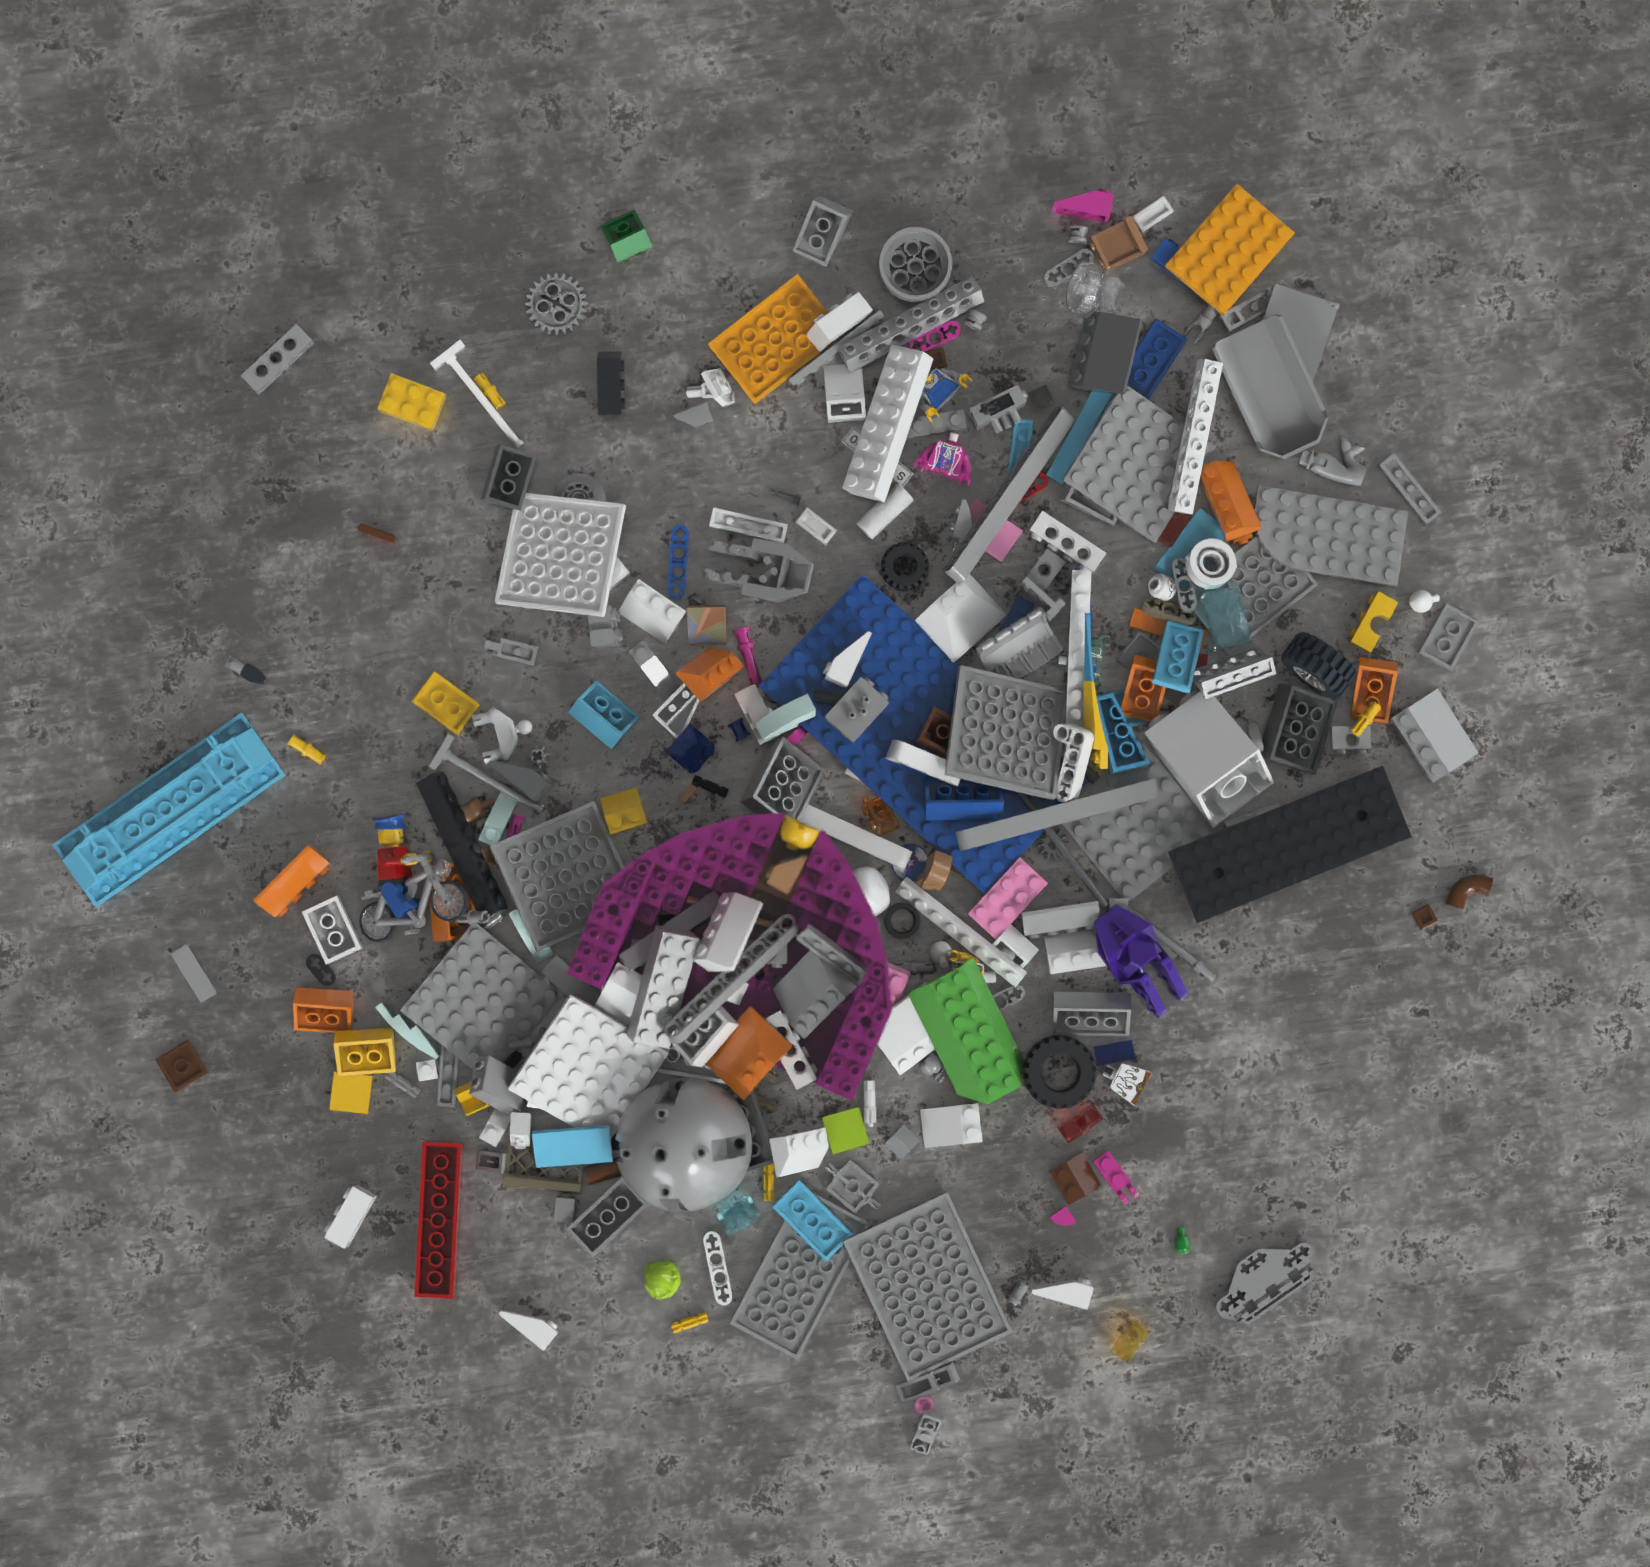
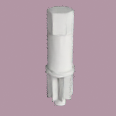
M875 1080L863 1081L864 1123H868V1127H873V1123H877Z

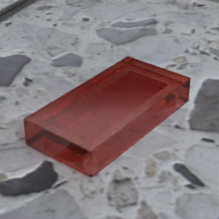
M1175 512L1158 540L1172 548L1192 518V515Z

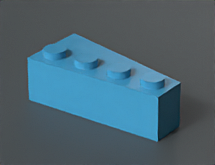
M1114 694L1096 697L1108 747L1109 774L1149 765L1150 761L1145 756L1143 748L1137 741Z

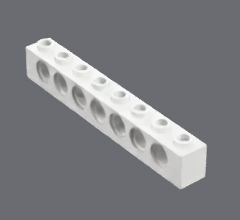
M1198 359L1167 509L1169 511L1193 514L1223 366L1221 362L1208 359Z

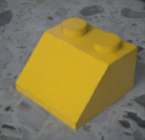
M637 787L600 798L610 835L648 824Z

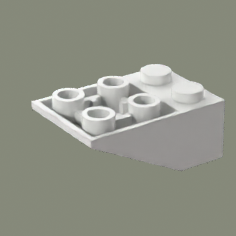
M845 364L823 366L828 423L865 420L866 410L862 367L850 373Z

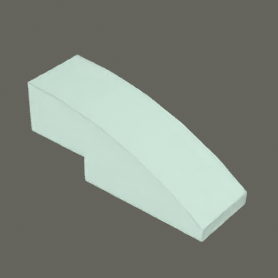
M806 694L772 711L754 723L762 741L796 728L798 723L815 717L816 709L809 695Z

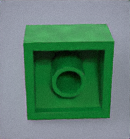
M635 209L600 225L617 262L626 260L630 256L652 247Z

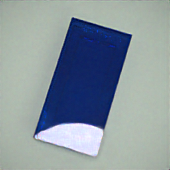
M1132 1040L1094 1047L1097 1066L1135 1059Z

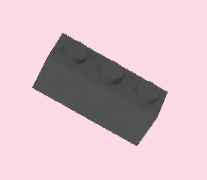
M501 444L496 445L481 501L521 511L537 456Z

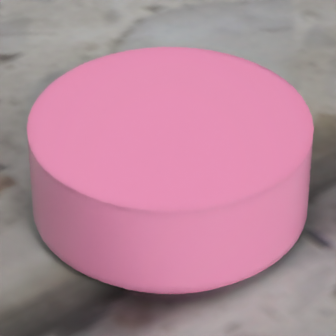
M927 1395L915 1399L914 1402L915 1410L919 1414H922L923 1409L932 1411L934 1406L932 1399Z

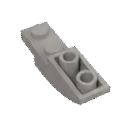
M962 499V503H957L955 513L958 514L957 521H952L950 532H953V537L960 538L959 542L955 541L952 552L956 551L973 526L970 509L965 499Z

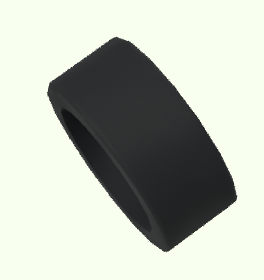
M905 902L896 903L885 914V927L893 937L899 939L909 938L919 929L921 923L920 914L911 904ZM905 909L912 914L914 923L910 930L899 932L893 928L891 917L897 910Z

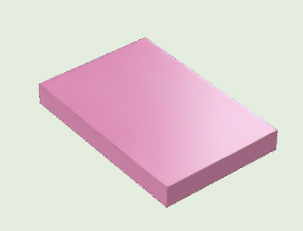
M977 499L969 507L973 525L986 508V505ZM1006 520L985 552L999 562H1002L1023 530Z

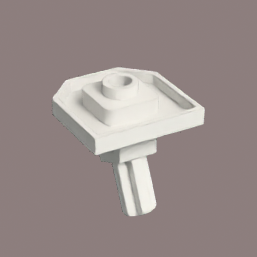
M721 368L704 371L701 375L705 383L700 386H688L686 389L688 398H714L722 406H728L735 402L734 392Z

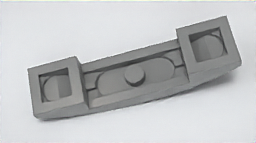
M1281 280L1280 282L1276 283L1287 287L1284 280ZM1274 285L1240 305L1231 308L1223 316L1219 315L1228 332L1266 312Z

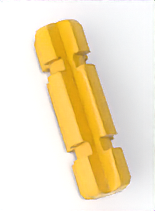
M774 1164L763 1166V1172H765V1175H763L764 1201H774L775 1193H773L774 1174H772L774 1172Z
M706 1312L698 1314V1316L694 1315L682 1319L681 1322L671 1323L672 1331L677 1333L681 1329L686 1330L698 1326L699 1323H707L708 1316Z

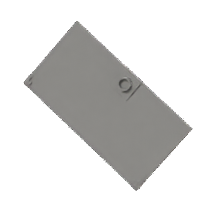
M1275 283L1263 320L1275 314L1282 315L1313 382L1340 304Z

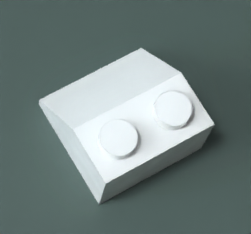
M1012 924L992 943L993 946L1022 969L1039 951Z

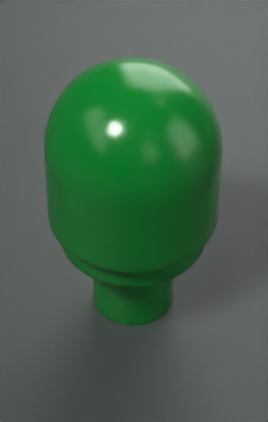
M1179 1227L1177 1228L1178 1236L1174 1240L1175 1250L1177 1253L1184 1255L1190 1250V1239L1188 1235L1185 1236V1228Z

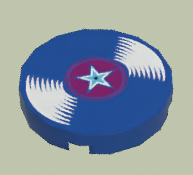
M916 844L902 845L901 847L912 851V855L905 869L891 864L894 874L901 880L908 877L910 880L916 881V878L925 871L928 855L921 846Z

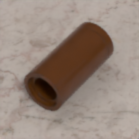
M619 1157L613 1158V1162L585 1166L584 1171L588 1184L593 1185L622 1176L616 1161Z

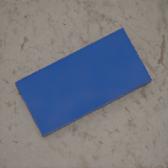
M1155 319L1136 348L1127 385L1149 400L1186 343L1187 338L1158 319Z

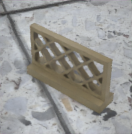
M509 1139L503 1180L504 1186L581 1194L584 1164H580L579 1169L576 1165H571L564 1172L559 1166H556L561 1174L555 1179L550 1178L546 1173L552 1167H547L545 1170L539 1167L542 1172L536 1177L531 1176L527 1170L535 1164V1158L529 1152L533 1148V1141H531L530 1147L528 1149L525 1148V1151L516 1158L512 1153ZM528 1153L533 1162L524 1168L519 1159ZM517 1161L523 1170L517 1175L509 1174L510 1166ZM573 1167L579 1173L578 1181L569 1180L565 1175Z

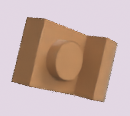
M935 850L927 857L925 871L916 878L915 884L925 890H940L948 878L953 857Z

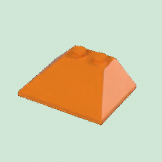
M752 1006L736 1021L739 1026L705 1063L743 1100L748 1097L763 1077L793 1047Z

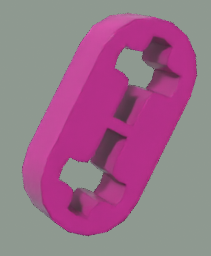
M800 726L787 740L794 746L808 732Z

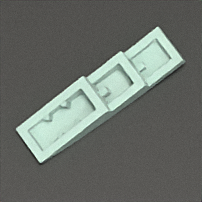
M380 1003L375 1007L387 1023L404 1039L433 1058L437 1059L440 1057L418 1025L411 1029L401 1014L393 1017L384 1003Z

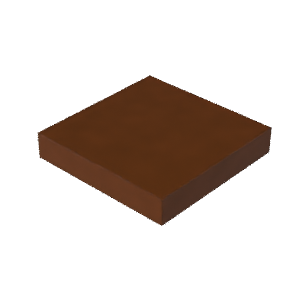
M190 1040L185 1041L155 1059L174 1092L181 1090L209 1073Z

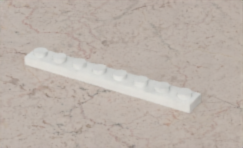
M908 877L903 880L895 891L1015 988L1027 974L1024 969Z

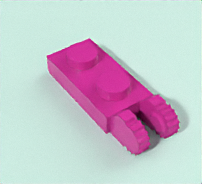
M1109 1150L1093 1161L1112 1190L1118 1194L1125 1205L1129 1202L1120 1189L1127 1186L1132 1196L1135 1198L1138 1196L1130 1184L1131 1181Z

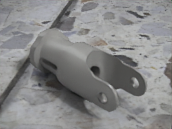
M1208 304L1203 312L1196 316L1185 331L1184 336H1187L1193 327H1202L1200 334L1194 341L1196 344L1212 325V320L1219 312Z

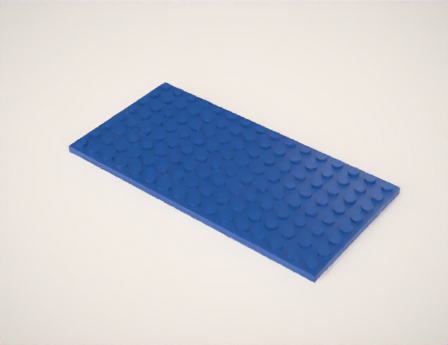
M862 574L758 687L780 707L808 694L816 709L815 717L799 724L935 850L952 856L951 865L985 895L1040 836L1044 829L960 851L955 832L1002 819H925L924 777L932 776L904 764L890 761L885 757L892 740H899L913 745L919 730L933 707L952 716L957 672L961 664L958 661L953 663L912 618ZM868 631L872 634L848 686L843 688L825 680L826 674L823 671L828 661L832 662L835 657ZM860 677L863 679L867 677L873 682V688L877 692L881 690L889 697L887 699L889 704L863 733L851 743L824 719L835 705L814 701L813 696L815 690L845 695ZM1062 757L1060 759L1059 775L1064 760ZM1085 778L1083 780L1081 790L1088 783V781ZM1002 788L1004 798L1003 819L1030 812L1015 791ZM1027 794L1038 810L1065 803L1058 801L1057 798L1051 800Z

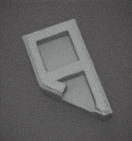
M706 402L673 415L675 419L695 428L713 421Z

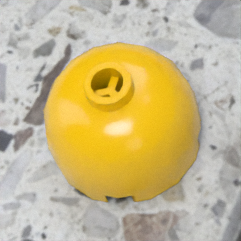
M785 816L780 827V835L787 843L786 847L797 851L798 848H810L815 844L820 830L804 824L800 820Z

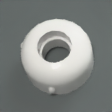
M1210 538L1200 541L1185 557L1189 578L1196 585L1206 590L1219 588L1233 576L1237 568L1233 550L1228 544L1218 539ZM1205 557L1211 558L1217 565V571L1210 572L1205 569L1203 559Z

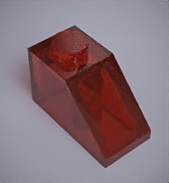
M1092 1103L1067 1119L1057 1128L1067 1143L1082 1136L1103 1120V1118Z

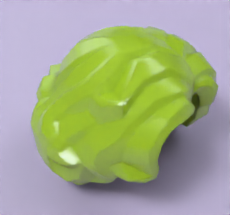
M668 1260L655 1263L650 1262L645 1266L644 1287L651 1297L659 1300L672 1297L681 1282L678 1267Z

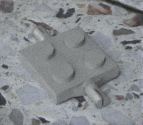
M851 1159L839 1170L831 1163L825 1168L833 1175L832 1182L826 1190L855 1214L866 1203L875 1211L877 1210L876 1206L879 1207L881 1205L872 1198L873 1192L880 1183Z

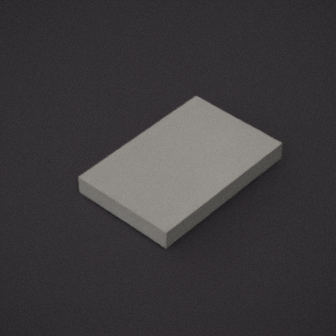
M1445 603L1418 653L1452 671L1480 621Z

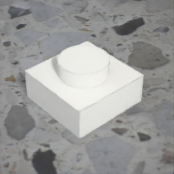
M435 1059L416 1062L419 1082L438 1078Z

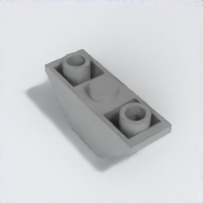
M923 1409L910 1445L911 1450L928 1455L943 1419L941 1414Z

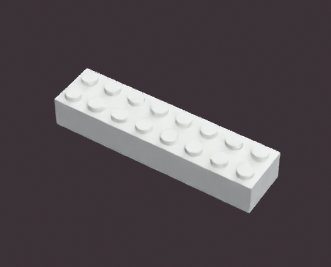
M891 344L842 487L852 495L885 502L933 362V358L924 351Z

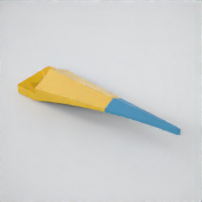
M1085 613L1083 728L1089 729L1094 735L1089 760L1100 769H1108V747L1102 728L1094 684L1090 613Z

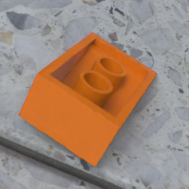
M1134 654L1121 703L1124 716L1151 722L1159 715L1166 687L1152 684L1157 660Z
M1359 657L1350 718L1359 719V714L1366 710L1371 701H1374L1380 705L1381 710L1372 721L1388 724L1398 672L1397 662Z

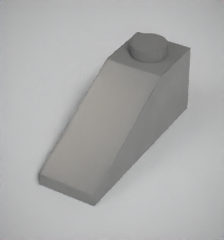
M644 640L628 651L664 699L679 688L678 684Z

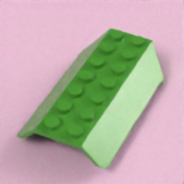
M969 959L960 967L936 980L911 990L909 997L955 1088L956 1095L980 1103L990 1104L1022 1085L1024 1058L974 959Z

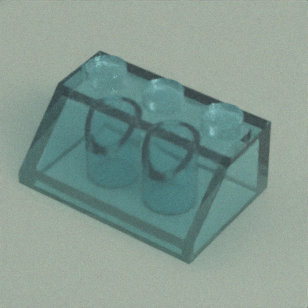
M1239 586L1210 591L1201 595L1214 651L1252 643Z

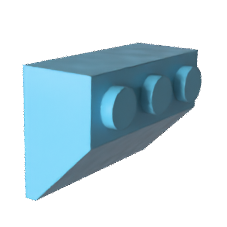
M597 680L576 700L568 712L610 749H613L640 718Z

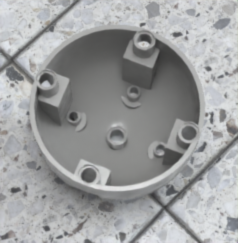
M692 1077L667 1079L641 1092L623 1113L615 1137L619 1141L620 1157L616 1159L618 1168L630 1189L648 1204L672 1212L697 1211L725 1199L743 1180L752 1154L750 1126L739 1103L719 1085L711 1081ZM682 1081V1082H684V1084H683V1086L680 1088L679 1084H680V1082ZM739 1138L744 1141V1147L738 1145ZM660 1149H663L665 1151V1158H662L660 1156Z

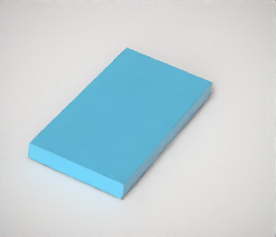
M1200 508L1154 567V570L1174 578L1172 563L1176 558H1185L1190 550L1202 540L1211 538L1223 541L1224 537L1217 520ZM1208 557L1203 559V565L1209 560ZM1179 562L1178 566L1175 567L1176 569L1178 568L1180 570V576H1177V578L1181 576H1188V574L1184 575L1183 568L1186 567V565H1182L1181 562ZM1182 580L1179 583V588L1186 590L1190 583Z
M1166 621L1152 684L1190 693L1204 630Z
M609 1125L532 1131L536 1168L613 1162Z
M800 1180L772 1205V1208L825 1262L844 1244V1240L853 1235Z

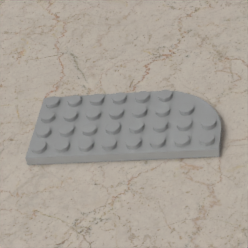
M1257 486L1254 510L1262 529L1257 530L1256 534L1263 548L1274 560L1294 570L1393 587L1398 586L1408 511Z

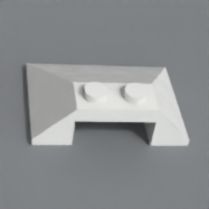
M969 574L962 583L958 584L956 582L915 622L954 663L1005 618L1007 614Z

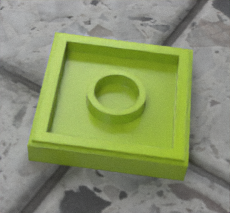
M859 1106L822 1117L833 1154L870 1144Z

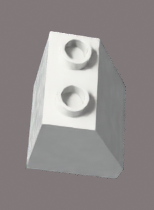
M1192 691L1186 694L1181 699L1177 709L1169 715L1161 714L1155 717L1150 722L1149 729L1144 732L1154 752L1212 828L1274 784L1257 746L1215 697L1205 700L1201 691Z

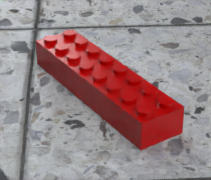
M422 1142L414 1297L455 1298L463 1143Z

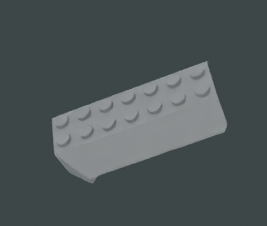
M1275 314L1213 344L1212 350L1218 362L1223 363L1222 372L1258 450L1286 459L1320 442L1329 416L1282 315Z

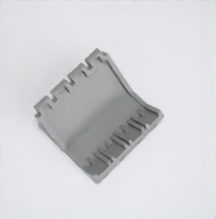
M1042 607L1031 611L1027 616L1020 618L1011 624L1010 627H1006L976 648L978 657L986 671L1018 679L1024 678L1064 652V648L1047 623L1046 613Z

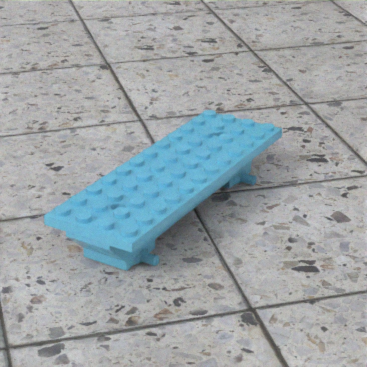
M241 712L52 845L78 884L97 908L278 782L286 774Z

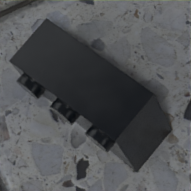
M622 351L598 352V415H621L622 409H625V398H622V391H625V379H622V372L625 371V362L622 360Z

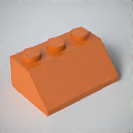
M709 647L678 670L676 674L699 701L702 702L732 679L744 665L733 652Z
M296 987L293 1000L294 1030L323 1033L352 1030L354 991Z

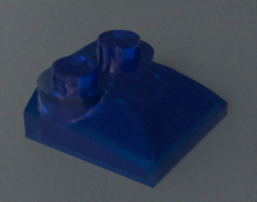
M690 723L665 753L688 773H695L713 754L715 745Z

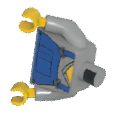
M935 368L930 374L928 373L918 405L927 415L930 422H933L932 415L939 417L938 411L961 388V385L966 389L968 388L965 382L967 380L972 382L973 380L967 374H961L955 370Z

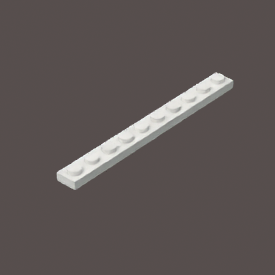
M1072 570L1066 724L1070 723L1083 727L1085 613H1090L1092 571Z

